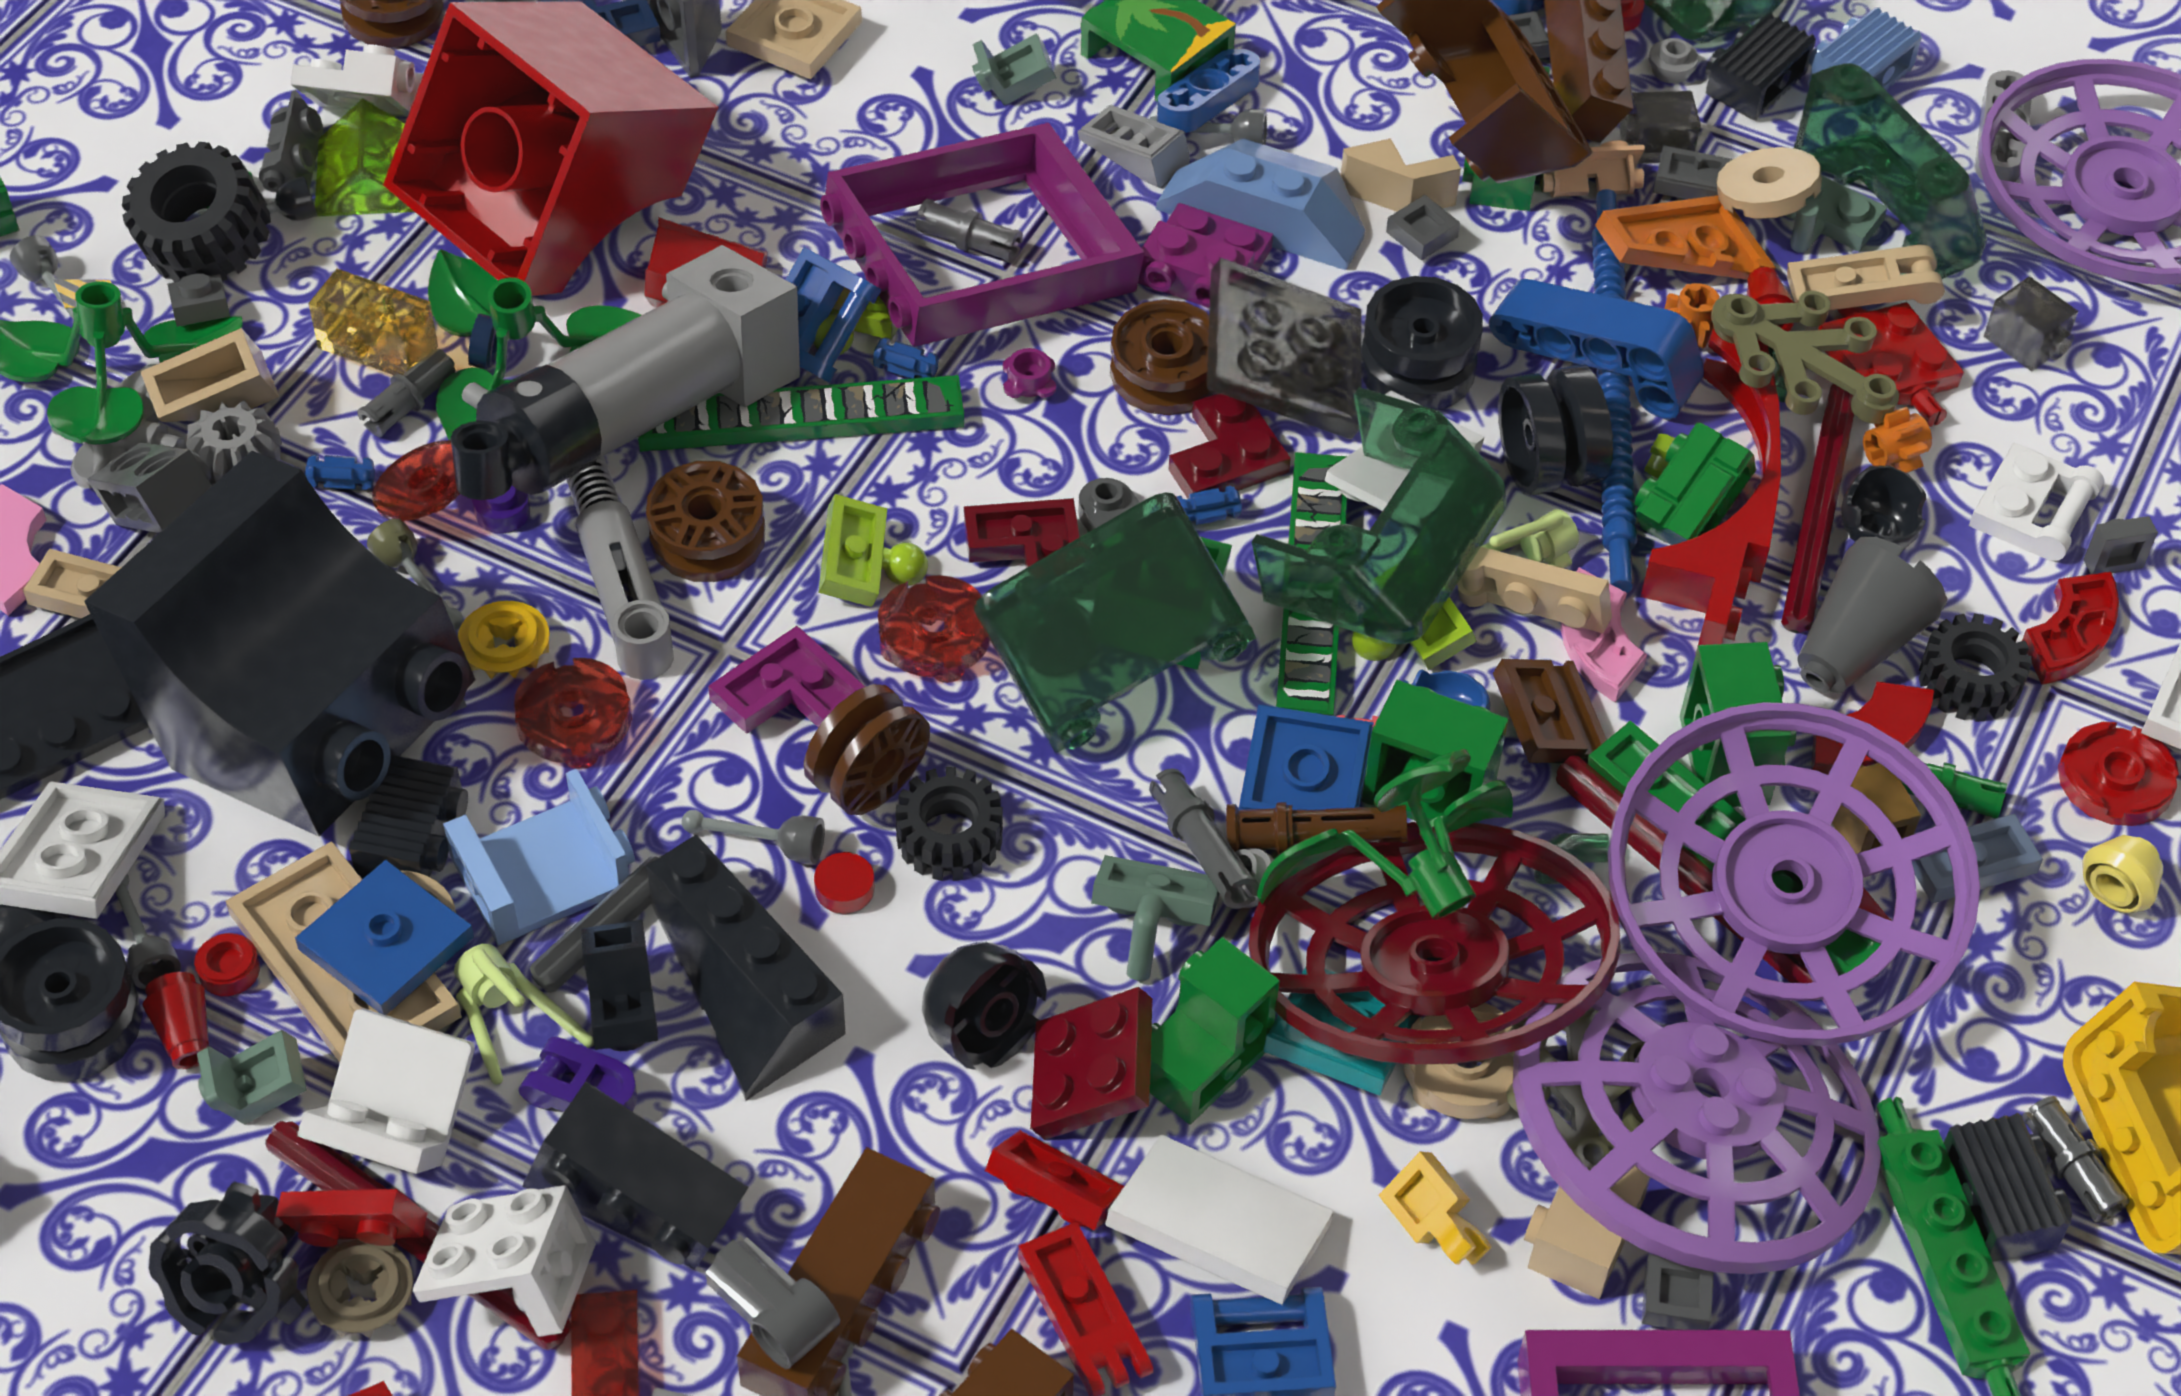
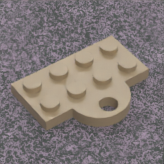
M331 841L225 902L229 915L246 938L254 944L258 954L340 1062L354 1012L359 1009L377 1011L299 951L295 940L298 934L362 880ZM401 871L456 913L450 894L440 883L424 874ZM433 973L390 1011L387 1016L439 1031L461 1018V1012L458 1002L437 975Z

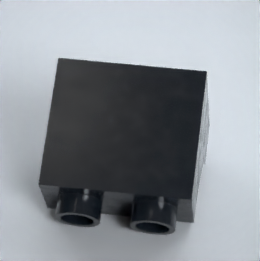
M254 451L249 452L84 601L170 768L317 836H320L356 800H361L371 795L384 780L391 756H401L435 721L450 716L461 704L467 689L476 681L441 596L403 577L361 544L329 510L301 469Z

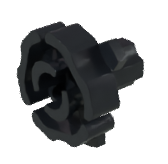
M234 1181L227 1188L222 1201L212 1199L189 1203L151 1243L148 1266L150 1276L161 1289L165 1308L169 1314L191 1334H203L221 1313L229 1312L237 1302L248 1303L255 1310H232L213 1331L215 1340L222 1345L249 1342L258 1335L271 1319L277 1317L289 1325L297 1319L309 1304L299 1289H297L299 1272L297 1262L292 1258H283L281 1251L286 1247L287 1242L295 1235L296 1231L276 1217L279 1204L277 1197L259 1195L258 1189ZM193 1233L187 1240L188 1249L181 1248L182 1235Z

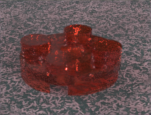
M944 575L926 576L925 584H916L908 588V581L902 583L887 594L878 611L881 655L889 663H893L910 674L934 677L936 680L944 683L955 682L964 675L965 669L972 667L983 657L991 641L990 611L988 613V610L983 605V597L975 587L954 577ZM936 620L944 622V630L939 632L926 631L921 626L922 624L932 626Z
M573 658L574 665H563L555 668L554 661L541 665L521 682L515 693V724L518 737L529 750L544 759L566 763L574 769L589 768L597 762L599 756L605 755L614 749L629 730L632 721V707L626 684L622 676L615 669L601 661L590 658ZM578 704L584 705V712L573 717L564 716L561 710L564 706L573 709Z

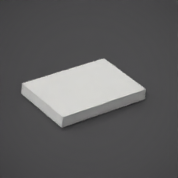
M49 782L0 850V904L97 919L165 817L164 798Z
M1160 1135L1109 1208L1105 1225L1283 1305L1329 1229L1334 1210L1164 1135Z

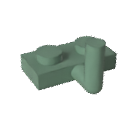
M1821 175V192L1815 198L1811 195L1806 198L1805 207L1795 213L1784 215L1795 221L1790 241L1791 248L1797 253L1806 252L1819 235L1823 234L1860 252L1883 223L1887 206Z
M1105 855L1094 881L1091 904L1106 906L1119 914H1135L1126 974L1131 979L1143 981L1151 976L1157 926L1160 917L1167 918L1170 922L1181 926H1193L1196 924L1210 926L1220 893L1207 874Z

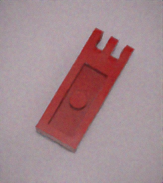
M1078 1222L1018 1245V1259L1089 1396H1101L1106 1393L1104 1382L1098 1372L1101 1368L1105 1369L1116 1389L1130 1383L1127 1370L1122 1362L1127 1357L1140 1379L1153 1374L1151 1360Z

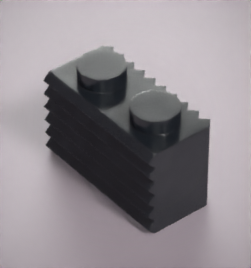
M1772 12L1766 13L1754 25L1746 23L1739 30L1733 44L1727 50L1718 48L1709 59L1706 66V74L1709 75L1705 93L1757 121L1759 116L1764 114L1765 110L1768 111L1769 107L1773 106L1775 101L1780 99L1781 95L1784 96L1792 85L1795 86L1797 80L1800 81L1802 76L1806 75L1816 42L1814 35H1807L1805 29L1799 31L1797 25L1791 26L1788 21L1783 22L1780 16L1774 18Z
M391 756L387 774L380 786L370 795V800L366 802V809L362 812V819L358 821V828L354 831L353 840L350 841L349 851L354 870L362 880L385 860L400 871L417 872L428 877L431 876L432 871L441 872L443 870L449 853L443 823L465 815L468 806V791L461 787L458 768L402 756Z
M2018 1113L2010 1117L2006 1115L1999 1119L1992 1117L1987 1121L1979 1120L1974 1124L1968 1122L1962 1126L1956 1124L1951 1127L1944 1140V1145L1992 1261L1996 1262L2057 1250L2071 1224L2072 1210L2066 1193L2061 1188L2054 1189L2046 1172L2047 1152L2040 1136L2029 1134L2022 1116Z

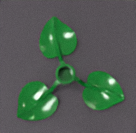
M439 250L434 259L428 282L429 307L436 324L450 334L467 337L471 336L476 317L481 313L491 315L497 336L496 369L493 375L481 368H465L451 374L439 388L436 398L437 415L449 442H451L450 437L455 429L468 422L476 421L477 409L462 399V392L465 386L475 382L491 391L510 381L503 379L506 373L509 339L518 340L524 338L534 328L535 323L539 322L561 347H571L570 352L638 318L641 314L606 305L584 307L573 312L568 317L566 322L568 336H566L548 318L544 306H534L531 289L526 282L518 278L496 280L472 259Z
M90 282L81 286L76 291L77 307L73 309L74 322L72 328L49 321L0 320V374L8 379L21 382L47 380L57 372L59 365H72L74 357L79 353L80 336H82L95 350L96 389L76 386L55 395L47 408L48 422L57 434L73 442H86L92 445L110 444L131 435L141 424L144 415L142 398L136 390L127 387L107 389L105 348L112 347L120 341V337L124 334L125 326L144 356L147 358L159 357V363L243 328L242 316L225 317L179 327L176 326L175 320L152 326L143 335L133 320L132 309L122 308L119 288L109 282Z
M1466 749L1439 756L1423 766L1400 774L1384 785L1374 799L1377 809L1381 812L1388 811L1408 801L1420 830V835L1427 846V849L1409 860L1408 864L1412 870L1409 877L1353 830L1339 833L1336 828H1333L1292 846L1276 857L1266 868L1262 876L1257 897L1263 905L1269 893L1292 875L1332 855L1345 846H1353L1399 883L1407 897L1418 892L1433 920L1446 917L1461 909L1476 897L1474 890L1454 856L1448 833L1485 819L1512 818V793L1504 781H1491L1457 799L1444 810V813L1429 822L1421 805L1422 794L1453 779L1468 766L1471 759Z

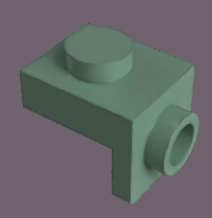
M1037 33L995 56L992 55L982 40L973 44L978 63L972 65L974 74L985 92L993 89L1004 106L1056 79L1046 46Z
M283 1030L274 1033L231 1058L210 1046L197 1053L201 1072L198 1086L203 1099L212 1109L220 1110L244 1125L307 1091L297 1039Z

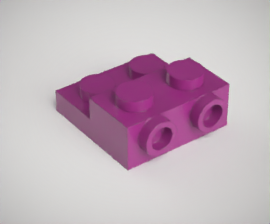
M1178 203L1167 222L1158 221L1142 246V250L1145 253L1138 284L1197 303L1203 307L1233 315L1272 249L1273 234Z

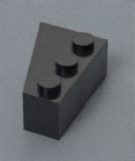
M586 1081L543 1141L522 1185L526 1189L534 1188L538 1190L566 1185L582 1216L655 1250L669 1262L684 1264L696 1270L749 1188Z

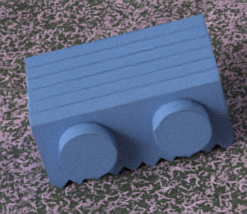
M1880 7L1874 8L1861 19L1853 17L1845 24L1840 35L1832 42L1823 40L1816 46L1809 60V65L1812 66L1808 84L1858 114L1860 109H1864L1866 104L1869 105L1884 90L1887 91L1890 85L1893 86L1895 81H1899L1902 76L1904 77L1907 72L1912 70L1922 35L1920 31L1914 32L1912 26L1906 27L1903 21L1898 22L1895 16L1890 18L1888 12L1882 13Z

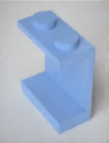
M577 768L566 773L570 796L569 802L479 839L466 814L443 823L450 857L498 946L601 902L629 876L628 864L635 862L630 842L622 829L612 831L607 822L610 819V813L601 791L597 786L588 789Z

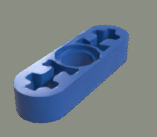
M1228 49L1220 52L1159 94L1157 122L1179 129L1185 133L1197 130L1258 87L1260 57L1246 49Z

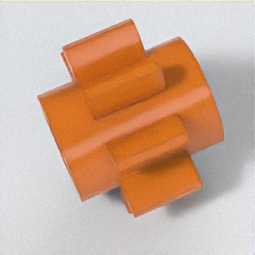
M1685 284V287L1680 292V296L1673 293L1667 295L1664 309L1674 311L1686 318L1693 327L1698 348H1706L1714 329L1711 312L1714 303L1719 299V295L1714 288L1705 284Z
M1908 407L1899 410L1895 408V411L1885 414L1884 423L1874 424L1876 428L1864 433V451L1873 466L1889 465L1905 473L1922 468L1924 465L1920 454L1928 452L1932 446V434L1928 423L1917 413L1910 415Z

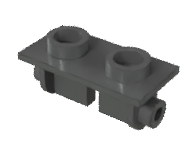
M294 90L291 91L288 107H282L276 111L270 121L271 128L267 142L270 152L265 153L263 164L259 171V179L263 187L270 192H277L282 184L302 176L305 177L310 191L313 172L316 168L320 138L323 134L322 120L318 112L314 108L309 107L300 94Z

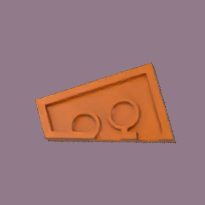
M1718 195L1604 210L1595 224L1620 263L1748 280L1751 272L1757 268L1769 267L1774 270L1776 269L1735 209H1733V213L1726 210L1719 201Z

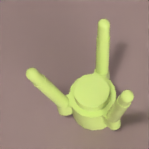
M1554 509L1533 522L1492 536L1489 543L1481 547L1503 551L1520 544L1528 559L1538 562L1542 561L1543 563L1565 569L1572 564L1568 552L1577 547L1579 532L1576 524L1566 512ZM1453 558L1440 562L1437 565L1439 573L1455 569Z
M492 944L476 945L467 950L456 962L454 974L463 986L457 993L456 999L467 1014L484 1065L493 1084H501L503 1075L479 1008L481 1005L487 1008H497L510 1001L514 1006L521 1007L525 999L519 993L520 991L585 1047L591 1048L594 1046L593 1036L525 978L515 963H507Z

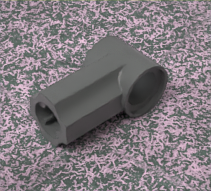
M748 1237L741 1241L733 1239L716 1254L711 1267L705 1272L707 1285L750 1324L751 1332L763 1351L775 1363L785 1369L791 1368L840 1324L839 1315L833 1304L816 1285L804 1278L799 1279L797 1282L793 1280Z

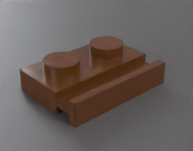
M1501 659L1493 672V676L1529 763H1564L1573 755L1580 758H1588V755L1607 740L1574 661L1566 660L1563 666H1554L1552 660Z

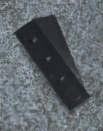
M697 834L647 865L652 907L680 965L684 967L691 981L693 993L701 1009L705 1010L725 1059L729 1060L734 1070L737 1084L745 1100H748L846 1034L843 993Z

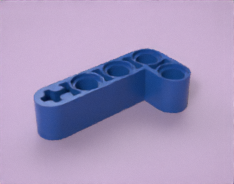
M1521 279L1515 283L1488 321L1489 328L1497 340L1513 349L1631 376L1640 405L1647 412L1661 419L1676 418L1704 377L1703 364L1692 325L1686 318L1668 309L1532 279Z

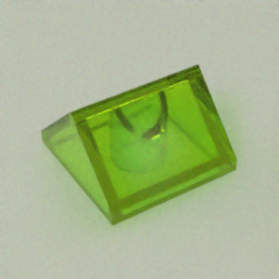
M362 98L319 138L315 210L318 215L316 217L414 212L383 186L405 123Z

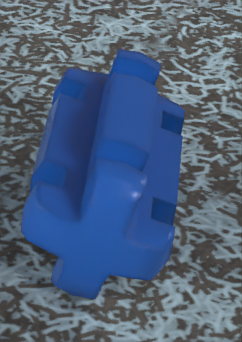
M881 338L874 349L873 365L878 369H882L883 365L888 366V372L909 379L917 378V376L922 378L934 377L937 373L939 366L938 356L933 352H929L928 356H925L924 349L898 341L893 346L890 345L891 340L889 338Z
M313 454L308 457L305 474L312 487L315 488L318 487V482H323L324 488L355 490L356 484L362 485V490H369L374 484L375 466L373 460L368 457H364L363 463L357 462V457L325 455L323 461L319 460V455Z
M1227 486L1225 492H1219L1217 488L1191 493L1188 499H1182L1180 495L1173 500L1176 522L1184 528L1189 527L1191 521L1196 522V525L1226 520L1227 514H1232L1233 518H1237L1242 512L1239 492L1232 486Z

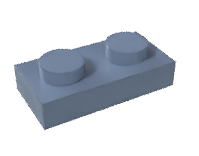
M2015 813L1968 827L1977 855L1980 890L2038 873L2043 858ZM1946 849L1912 862L1915 876L1932 904L1955 897L1952 865Z

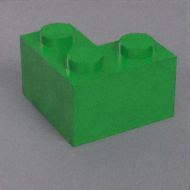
M1224 937L1220 938L1205 953L1201 950L1197 951L1185 962L1178 976L1180 991L1176 1012L1162 1025L1159 1023L1152 1024L1150 1094L1189 1125L1265 1054L1263 1051L1266 1038L1275 1022V1006L1278 999L1280 980Z

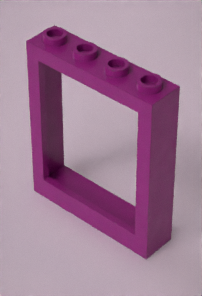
M1049 123L830 171L827 174L825 195L820 200L824 221L828 226L834 227L843 241L846 254L850 259L856 260L864 272L866 280L882 289L879 296L888 308L893 325L896 328H901L913 347L1137 291L1145 252ZM1025 181L1081 260L924 298L869 216L920 205L926 199L938 201Z
M1525 1330L1517 1359L1521 1396H1559L1557 1384H1768L1770 1396H1800L1790 1330Z

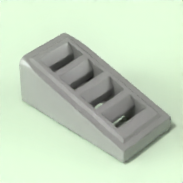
M1113 105L1106 107L1078 131L1079 140L1138 178L1159 188H1162L1170 181L1176 170L1188 165L1190 162L1184 131ZM1117 127L1120 128L1113 135L1110 134Z

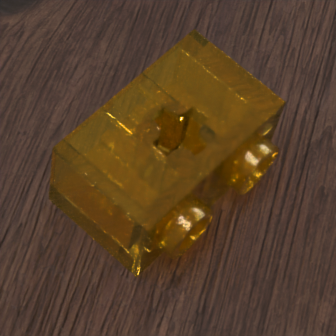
M336 269L308 303L319 349L394 375L398 373L403 375L438 347L430 301L346 271Z

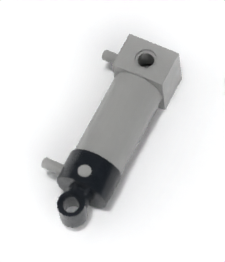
M721 245L666 274L667 282L662 288V296L668 302L565 356L549 364L535 367L491 391L475 382L469 383L463 389L462 399L477 409L476 421L459 426L450 437L457 491L462 496L475 500L497 498L509 491L511 486L529 495L543 493L594 465L597 459L719 392L743 407H747L776 389L799 378L797 286Z

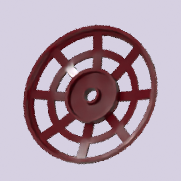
M1416 822L1407 823L1408 843H1369L1408 877L1409 875L1401 855L1422 852L1427 849ZM1473 823L1448 833L1453 852L1483 854L1497 858L1484 882L1468 880L1476 897L1467 908L1462 907L1446 917L1433 920L1426 906H1420L1417 899L1420 898L1418 892L1407 897L1400 884L1380 868L1385 886L1374 888L1352 898L1329 915L1301 897L1328 878L1357 865L1371 862L1357 848L1345 846L1282 882L1269 893L1263 905L1259 901L1250 923L1249 957L1270 972L1269 954L1271 941L1278 924L1285 914L1291 916L1314 930L1315 933L1312 935L1306 954L1307 974L1270 972L1280 980L1275 1012L1286 1023L1317 1042L1344 1053L1376 1061L1411 1065L1456 1064L1490 1059L1525 1049L1557 1034L1581 1018L1602 997L1615 975L1620 955L1619 914L1608 889L1598 876L1574 855L1548 841L1518 830L1484 823ZM1520 865H1524L1538 870L1561 883L1579 898L1585 907L1552 922L1548 915L1534 903L1515 892L1507 890ZM1393 903L1396 910L1395 913L1376 923L1368 933L1350 925L1366 913ZM1498 907L1522 920L1533 931L1507 940L1502 929L1489 917L1495 908ZM1596 925L1601 937L1602 958L1594 978L1587 985L1559 984L1564 969V944L1562 941ZM1333 942H1337L1360 953L1361 972L1326 974L1325 960ZM1544 949L1546 964L1539 983L1508 978L1510 960ZM1434 957H1438L1440 959V961L1425 960ZM1369 991L1385 1006L1370 1019L1347 1006L1336 994ZM1281 992L1315 994L1319 1002L1331 1014L1356 1029L1349 1033L1319 1021L1293 1005ZM1494 996L1522 1001L1508 1012L1481 1023L1478 1022L1471 1010ZM1544 1003L1564 1004L1551 1014L1521 1028L1491 1037L1488 1036L1519 1023L1537 1011ZM1409 1015H1445L1452 1029L1417 1030L1397 1026ZM1382 1038H1386V1039H1390V1040H1394V1041H1402V1042L1384 1041V1040H1381V1039H1382Z

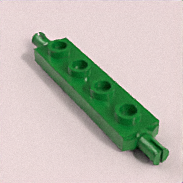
M1891 1097L1887 1098L1876 1107L1888 1135L1880 1137L1877 1141L1881 1151L1880 1170L1961 1374L1987 1380L1993 1396H2022L2012 1372L2023 1366L2030 1355V1351L1939 1130L1926 1131L1913 1128L1904 1108L1902 1098L1895 1097L1893 1101Z

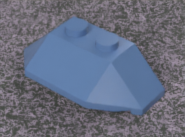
M1244 138L1176 170L1156 203V210L1170 215L1177 204L1182 203L1272 233V247L1343 270L1348 269L1365 237V228L1337 167Z

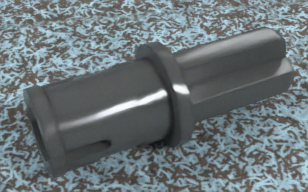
M432 350L403 375L394 374L390 379V386L368 404L358 409L359 419L364 421L367 417L370 418L363 425L375 436L382 437L389 428L412 409L419 411L424 407V399L438 389L445 379L455 373L454 361L443 350Z

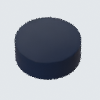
M479 313L471 333L468 364L469 366L489 370L490 367H493L497 357L496 330L493 327L491 315Z

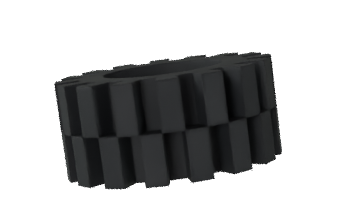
M1974 613L1972 621L1967 622L1965 614L1955 615L1953 623L1945 619L1939 623L1937 630L1934 629L1932 631L1919 667V671H1921L1919 676L1920 686H1927L1926 689L1934 690L1933 700L1938 697L1941 698L1937 708L1944 713L1951 706L1958 709L1955 718L1965 720L1968 712H1973L1975 722H1983L1986 720L1988 712H1990L1995 720L2003 716L2005 709L2011 711L2020 698L2032 664L2031 656H2026L2029 647L2025 640L2016 643L2019 632L2013 627L2006 632L2001 630L2004 621L1994 617L1992 624L1988 625L1983 623L1984 614ZM1970 659L1978 661L1990 668L1994 675L1982 676L1972 674L1961 668L1955 660Z
M946 767V776L938 777L936 768L926 771L925 783L916 776L909 781V791L902 789L898 796L899 805L896 804L895 811L896 841L898 849L901 848L902 858L906 864L914 860V871L923 875L928 867L932 868V879L943 881L944 871H952L953 881L963 880V869L968 868L971 874L975 876L982 872V861L989 866L995 861L996 850L1000 851L1002 846L1003 807H1001V797L998 791L992 792V783L985 777L976 784V772L966 769L963 778L956 777V767ZM958 814L971 820L972 825L960 833L942 834L928 828L927 822L938 815Z

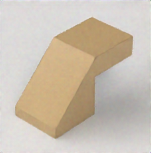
M1391 138L1343 149L1341 177L1349 195L1396 212L1423 195L1429 197L1441 208L1456 206L1461 167L1454 155L1405 165Z

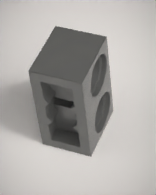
M139 442L87 479L116 525L156 533L163 531L212 487L208 481L211 478V472L205 461L196 452L185 448Z

